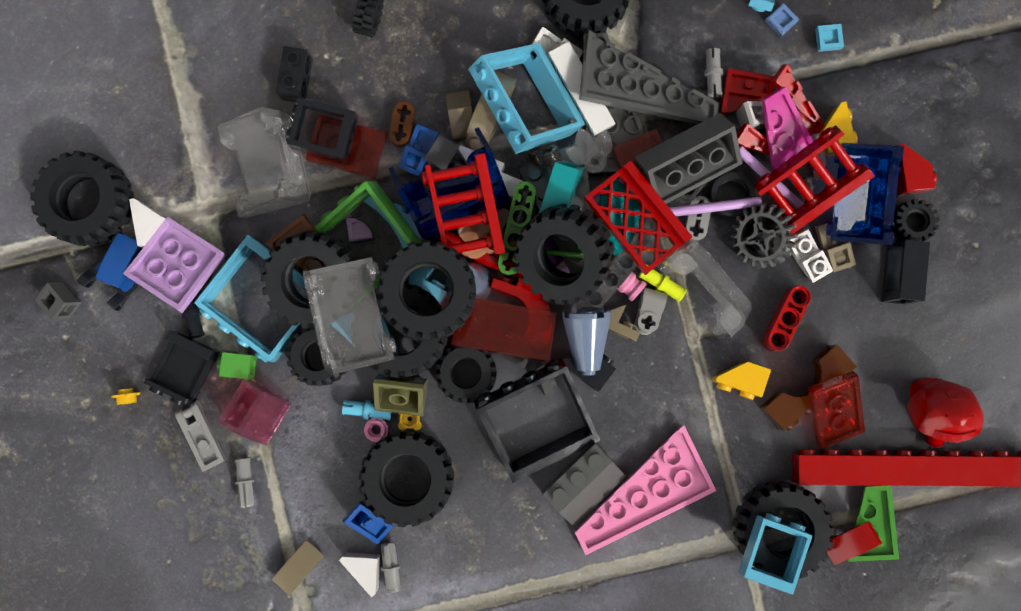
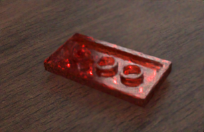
M476 298L470 317L460 329L453 333L451 345L549 362L557 313Z

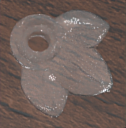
M580 128L575 137L576 146L566 149L568 158L572 163L584 166L591 173H599L606 167V156L612 150L610 134L608 131H603L595 138L592 134ZM596 158L599 164L593 165L590 159Z

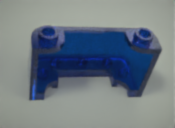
M841 143L854 163L860 164L863 162L872 171L874 177L834 205L832 221H827L826 235L831 236L830 241L892 246L894 233H892L893 229L891 227L894 226L898 176L901 168L898 166H900L901 159H903L904 146ZM835 155L834 163L838 164L837 179L846 174L847 170Z

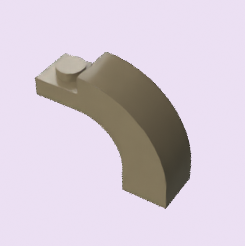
M495 71L508 97L511 99L517 79ZM482 94L470 121L464 147L487 155L498 121Z

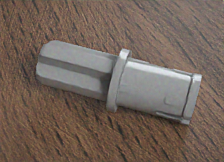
M251 458L235 460L237 476L235 485L238 486L239 506L241 508L254 505L252 482H255V480H252Z
M387 542L381 545L383 560L381 571H384L386 593H395L402 590L399 577L401 566L397 562L395 543Z

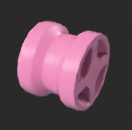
M631 272L617 290L620 293H625L628 296V300L632 302L647 283L639 281L636 278V274Z

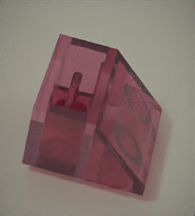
M242 380L219 418L218 423L242 437L266 446L291 406V403L253 380Z

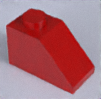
M900 144L891 149L898 196L924 193L936 188L937 175L929 161L906 144Z

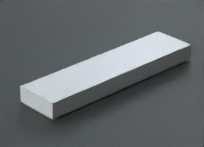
M570 42L548 52L552 64L593 136L613 127L615 122L605 105L579 100L583 65Z

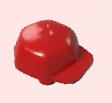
M923 378L912 383L909 390L907 410L914 426L919 432L925 434V441L928 445L940 448L944 446L945 441L963 442L972 439L982 431L984 415L972 390L960 384L938 378Z

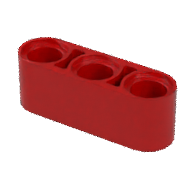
M796 286L786 290L763 335L762 342L767 350L780 351L789 346L811 300V293L806 287ZM794 292H798L801 296L799 304L793 300ZM784 313L789 314L791 317L789 325L784 324L782 321ZM774 334H777L781 340L777 347L773 345L771 340Z

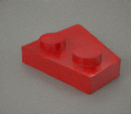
M728 68L720 113L725 115L735 112L747 101H761L773 92L774 86L770 82L774 76Z

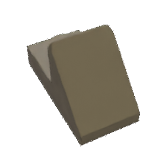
M626 305L611 310L612 316L608 331L631 342H636L640 335V332L635 330L636 326L626 321H623L622 324L618 323Z

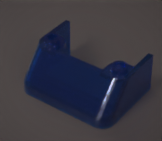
M477 127L474 130L481 148L473 151L468 156L467 164H471V161L475 160L474 155L485 153L497 210L508 202L509 194L493 152L480 128ZM393 166L388 168L420 236L427 240L440 236L430 188L426 190L423 183L418 180H410L401 184ZM469 174L451 178L435 186L437 197L476 189V186L480 185L479 176ZM478 199L439 206L442 221L477 214L478 210H485L484 200L479 201Z

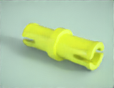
M654 269L646 275L641 271L638 276L656 287V291L668 294L677 302H680L687 292L686 288L670 280V276L667 274L662 275Z

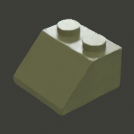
M380 373L374 378L373 390L376 411L423 416L427 397V379L418 376L397 378Z

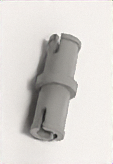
M712 48L705 51L706 70L704 71V77L707 78V96L709 98H714L713 89H716V98L723 95L721 83L723 69L720 63L721 50L719 48H714V58H712Z

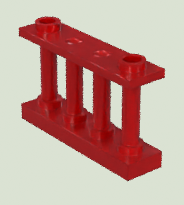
M836 125L823 130L819 134V138L770 174L762 175L754 185L760 196L768 192L780 209H785V217L792 216L788 224H796L797 227L792 229L791 233L797 232L874 177L872 171L863 162L855 164L838 141L845 134ZM827 147L832 149L847 170L846 174L839 179H834L817 157ZM807 162L811 164L826 184L825 189L818 194H813L796 172L797 169ZM786 177L791 180L806 200L798 209H793L775 186Z
M485 153L474 155L475 160L471 161V164L432 172L430 164L425 165L426 171H421L424 186L430 187L441 242L445 243L446 247L450 249L453 247L459 253L486 247L494 249L495 255L505 253ZM469 174L479 176L480 185L476 186V189L437 197L435 181ZM473 199L484 200L485 210H481V213L442 221L439 206ZM480 223L489 225L490 234L486 235V238L452 245L447 244L445 235L447 230Z

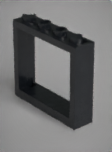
M562 358L547 362L539 370L528 371L523 374L522 378L514 382H505L499 389L493 392L482 393L473 401L512 483L600 441L578 389ZM562 375L585 426L511 462L486 410L556 376Z

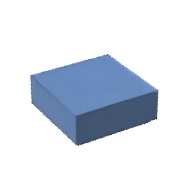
M784 3L765 20L780 38L799 21L798 17Z

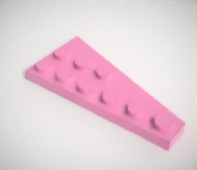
M682 424L574 531L585 555L716 491L685 426Z

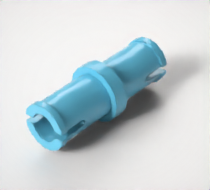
M344 399L342 415L362 416L366 420L377 418L390 421L392 412L376 411L375 404L369 400L359 402Z

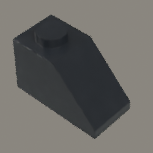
M603 354L601 369L595 371V375L588 376L581 375V371L575 369L573 357L562 359L571 373L597 392L601 390L616 370L612 366L614 361L605 354Z

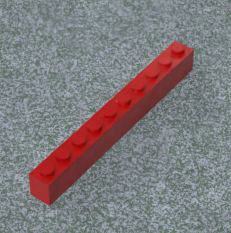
M800 449V453H792V482L798 485L1021 487V451H1017V455H1009V451H993V455H985V451L969 450V455H961V451L945 450V455H937L935 450H921V454H912V450H897V454H888V450H872V454H864V450L849 449L848 454H839L837 449H824V454H815L814 449Z

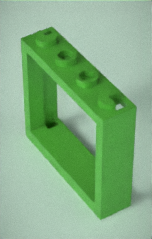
M364 180L360 185H356L354 187L355 192L350 196L340 199L337 202V208L326 212L321 216V222L316 226L313 225L318 232H330L371 195L407 244L414 241L415 244L422 243L377 181ZM379 274L361 288V292L356 296L358 299L350 310L359 308L363 303L361 300L373 293L372 290L379 283Z

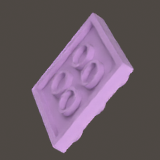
M167 217L123 274L183 313L226 255Z

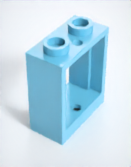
M766 513L765 517L757 515L738 573L747 579L793 595L812 535L805 532L806 527L797 523L790 522L788 526L780 523L782 518ZM765 525L797 536L783 577L752 567Z

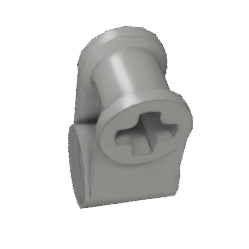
M645 287L642 290L634 322L635 330L640 332L641 335H648L657 330L668 294ZM646 318L649 319L648 323L652 324L647 329H645V324L641 323Z

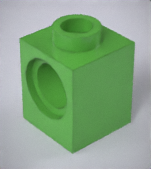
M222 352V356L217 361L219 376L254 379L257 357L254 355Z

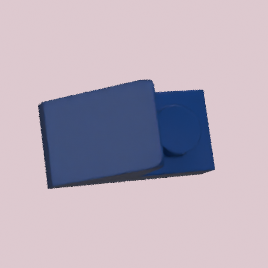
M359 501L342 521L378 545L394 526L393 524L384 523L385 519L380 516L378 518L372 514V508L370 506L366 507L363 501Z

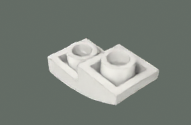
M809 229L801 230L796 233L798 234L797 238L790 239V241L796 243V247L789 248V250L811 283L816 282L833 271L823 250L818 249Z

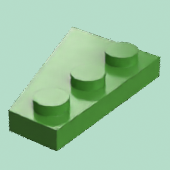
M865 485L855 526L869 521L882 544L847 561L899 559L891 486Z

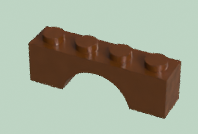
M829 345L812 360L815 377L811 387L805 393L799 396H790L783 392H776L759 407L777 429L785 431L786 429L791 430L799 423V417L804 413L806 415L811 413L817 407V401L822 397L823 399L829 397L835 391L834 386L839 382L847 381L853 375L851 371L857 366L838 345Z

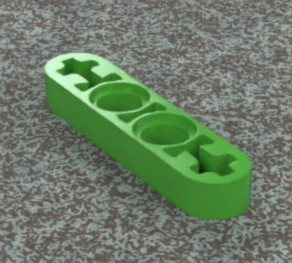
M529 182L519 183L514 190L503 238L504 249L512 252L518 247H511L508 244L509 236L512 234L521 235L520 231L532 218L536 200V189ZM525 187H528L529 192L532 193V196L526 197L525 202L526 205L530 204L529 209L522 205L515 206L516 202L521 204L522 195L519 194V191H524ZM516 211H525L527 219L524 223L518 224L513 220V215ZM501 253L498 260L499 270L506 275L516 274V267H511L510 271H506V266L503 265V261H508L510 254ZM513 254V259H512V261H513L514 263L518 264L519 261L514 259V254Z

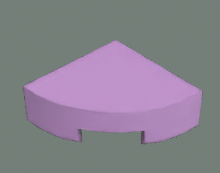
M346 218L350 243L374 239L371 230L366 224L354 218Z

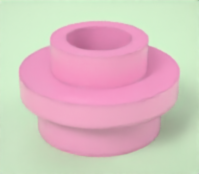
M370 419L364 427L365 436L370 441L379 442L388 434L387 423L383 419ZM374 425L380 426L381 432L379 434L373 432Z

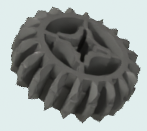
M762 203L760 209L757 205H752L751 211L744 209V216L736 217L740 224L732 225V228L737 230V233H733L730 236L731 238H737V242L733 243L732 246H739L740 248L736 255L745 254L743 258L745 263L752 259V267L757 266L759 262L760 267L763 269L768 264L771 267H775L776 260L779 263H783L785 261L784 256L789 257L792 255L788 248L796 247V243L790 241V239L798 237V234L791 233V230L797 226L796 224H788V221L792 219L791 215L783 217L785 209L782 208L776 213L777 205L772 204L769 210L767 203ZM763 217L772 219L779 227L772 228L768 226ZM754 219V233L747 237L748 226ZM767 232V234L771 232L774 233L764 239H754L755 237L760 236V234ZM782 234L780 247L774 253V238ZM749 244H757L765 254L756 252Z

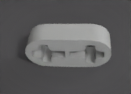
M698 196L689 205L698 204L699 202L710 203V200L704 196ZM711 212L700 213V217H697V214L686 216L685 228L692 235L690 241L697 242L706 236ZM696 221H698V229L701 230V233L695 237L690 228H693Z

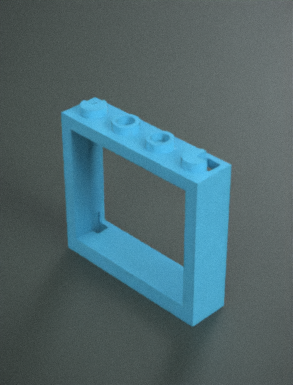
M540 43L481 55L468 69L516 154L572 136L586 124ZM523 63L559 128L531 136L494 70Z
M247 235L194 304L200 308L199 311L204 317L208 319L214 318L218 321L217 326L227 334L232 332L236 335V341L243 347L248 348L250 346L256 351L255 356L262 359L265 363L267 361L276 362L288 347L289 341H293V336L296 332L299 333L302 329L300 323L296 326L292 325L272 351L212 304L252 251L256 252L263 259L271 257L269 255L271 250L254 237ZM293 268V282L314 297L311 301L319 302L328 296L326 292Z

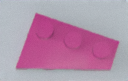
M786 87L779 88L761 100L772 172L813 142Z

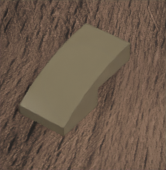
M836 218L814 226L821 248L833 269L832 272L856 265L851 244L846 242L840 219Z
M306 540L271 580L290 596L322 560L324 555Z

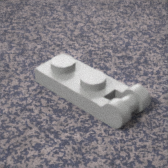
M198 400L191 403L190 407L186 409L181 408L175 411V417L202 472L227 460ZM194 415L196 422L190 424L189 417Z

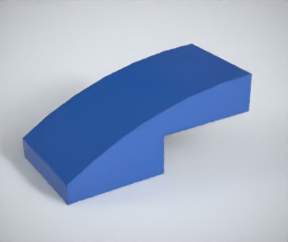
M416 124L410 142L404 149L398 168L420 177L421 171L424 170L426 165L424 158L440 133L423 125Z
M118 233L100 265L96 279L120 288L127 277L123 273L141 248L137 246V240Z

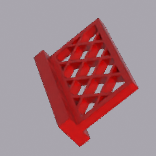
M632 161L625 164L619 171L583 198L598 218L604 222L603 224L606 228L609 229L610 233L644 275L648 274L692 238V235ZM617 178L625 185L624 193L612 191L613 181ZM596 194L607 195V207L598 206L593 197ZM612 196L624 198L623 209L611 208ZM629 199H635L639 202L640 212L628 210ZM611 213L623 214L622 226L614 225L610 221ZM627 215L639 217V228L627 227ZM644 218H651L655 222V231L643 229ZM626 232L638 233L637 245H631L627 242ZM643 234L655 236L654 248L642 246ZM659 237H667L673 246L669 250L659 249ZM642 251L654 252L653 263L649 266L641 259Z

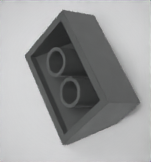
M594 443L588 446L541 492L544 498L570 524L576 527L626 476Z

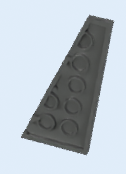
M588 30L586 33L579 100L692 124H699L718 114L719 103L695 89L690 90L680 84L681 81L674 77L672 79L661 74V70L631 53L626 54L615 48V44L610 41L604 42L595 37L596 34Z

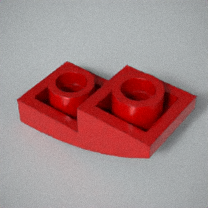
M867 521L849 528L844 533L831 537L830 540L834 542L833 548H828L826 552L833 564L837 565L881 545L882 542L871 523Z

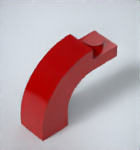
M500 276L499 280L494 278L491 285L492 290L518 299L527 309L529 324L523 341L545 349L551 334L552 318L547 301L542 300L543 295L539 293L534 295L530 291L532 287L529 284L524 285L521 280L522 278H519L517 286H514V281L502 276Z

